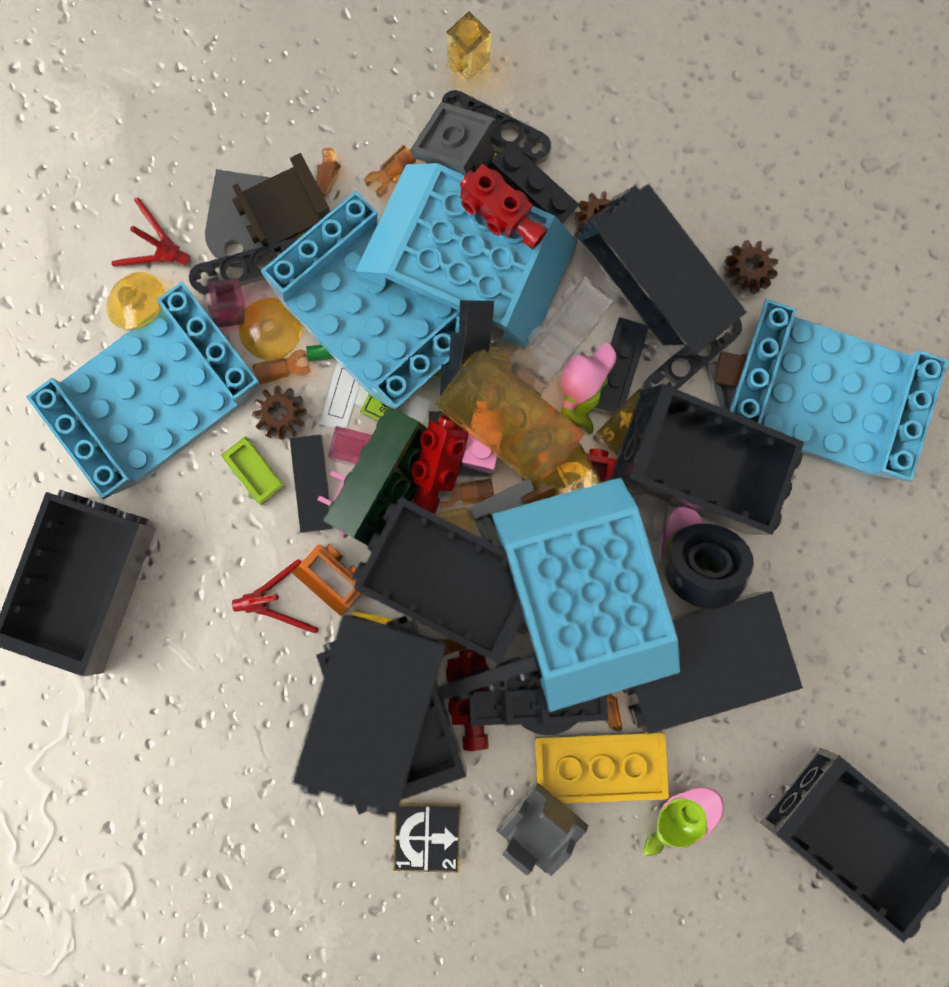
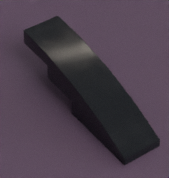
M460 300L459 332L450 333L449 364H441L439 416L447 415L459 420L458 424L464 428L469 426L486 370L492 333L494 301Z
M543 688L493 690L489 692L473 691L474 696L467 698L469 726L559 724L608 720L607 695L551 712L549 711Z

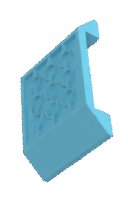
M439 163L406 164L355 274L385 287L389 279L459 311L460 300L494 301L492 326L504 330L501 339L530 352L578 241L556 216L532 206L529 218L534 222L539 221L549 229L546 236L535 249L531 250L522 242L523 238L516 232L510 238L506 237L503 233L497 236L488 229L485 218L478 213L471 215L462 207V200L459 198L461 192L459 185L465 175Z
M354 191L264 267L261 273L284 307L373 398L397 410L441 370V364L449 363L450 333L459 332L460 311L389 279L385 287L355 274L378 225V212L357 191Z
M183 281L157 299L161 306L160 309L60 382L50 378L26 396L102 499L141 482L238 409L260 383Z
M765 299L730 411L803 441L802 453L867 475L911 482L949 360L920 350L907 355L795 317L796 308Z
M621 478L492 514L501 547H505L542 674L540 681L550 712L680 673L678 639L638 507Z

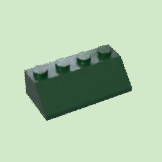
M388 406L384 415L379 418L370 440L362 448L354 468L346 476L338 496L330 504L323 521L369 546L376 531L382 534L387 524L383 517L391 502L398 503L400 497L411 502L420 487L413 482L412 467L416 461H419L422 450L420 437L427 430V427L420 421Z

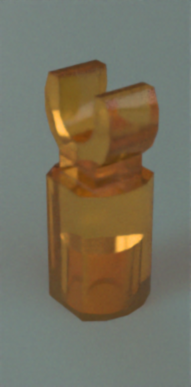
M401 145L380 165L379 171H373L366 175L364 179L365 185L368 187L372 182L379 181L381 186L375 192L376 196L380 198L387 193L388 184L390 182L394 183L400 178L406 164H414L417 160L413 158L411 151L405 145Z
M299 349L291 353L290 357L286 359L282 356L253 364L255 377L260 382L258 385L290 377L291 373L298 375L310 373L309 365L304 367L296 365L299 358L307 356L306 351Z
M492 479L461 482L459 487H454L453 491H450L452 494L451 499L440 502V505L443 508H450L457 501H463V504H468L494 496Z

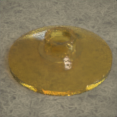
M135 272L119 280L110 291L106 302V312L110 321L118 328L124 330L140 329L153 321L162 308L157 302V299L164 295V288L161 282L154 275L147 272Z
M263 298L253 302L245 309L240 318L239 336L242 344L251 354L261 359L274 360L286 356L296 347L301 337V323L277 298ZM267 321L274 323L270 331L263 330V325Z

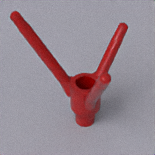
M135 198L134 202L161 240L159 241L143 230L131 226V232L157 247L155 255L113 260L111 265L115 267L165 262L166 260L170 263L175 261L186 266L190 255L179 250L180 246L174 244L165 234L140 198Z
M299 559L287 566L266 584L253 591V593L244 594L242 598L232 600L234 612H256L257 614L272 617L312 633L318 632V628L268 608V602L278 600L279 596L278 594L266 595V592L294 571L301 564Z

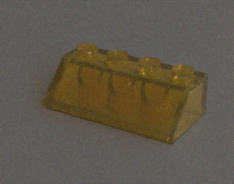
M484 349L472 353L434 404L435 407L491 450V452L525 479L529 478L534 486L538 485L568 458L585 434Z

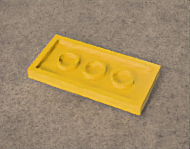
M665 732L535 737L536 781L563 804L669 799Z

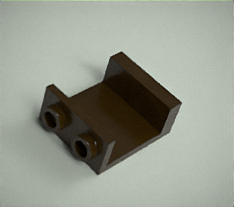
M301 153L290 157L292 168L251 188L241 191L238 183L232 186L237 195L232 198V201L240 216L247 215L251 224L245 227L254 244L260 241L262 246H267L288 240L311 229L330 213L329 206Z

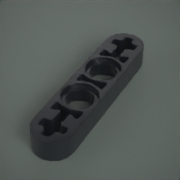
M451 90L442 97L441 102L454 105L458 101L460 102V108L469 110V107H472L470 111L494 117L497 127L490 137L492 144L503 149L511 142L535 164H541L548 159L551 151V140L545 133L461 91ZM506 127H512L517 130L518 137L513 141H506L502 138L501 131ZM526 134L528 135L527 141L524 142L523 148L519 146L522 143L523 135ZM538 142L542 143V150H539L536 154L533 153L531 145L535 146Z
M289 239L199 263L190 270L189 282L198 293L209 295L265 280L261 270L257 267L258 259L263 255H270L275 259L278 256L276 252L281 251L282 253L298 239ZM233 263H239L243 266V274L237 279L227 276V268ZM216 268L220 269V274L224 279V282H220L218 277L209 278L207 281L208 285L206 286L197 282V280L201 279V273L206 272L208 276L218 275L215 270Z
M739 319L733 324L731 329L733 335L727 332L718 341L715 339L710 343L712 351L709 356L703 357L699 354L673 355L645 380L641 390L651 388L650 382L656 385L666 376L670 380L666 385L678 390L741 334V320ZM677 360L684 361L688 366V374L684 377L676 376L671 368L673 362Z

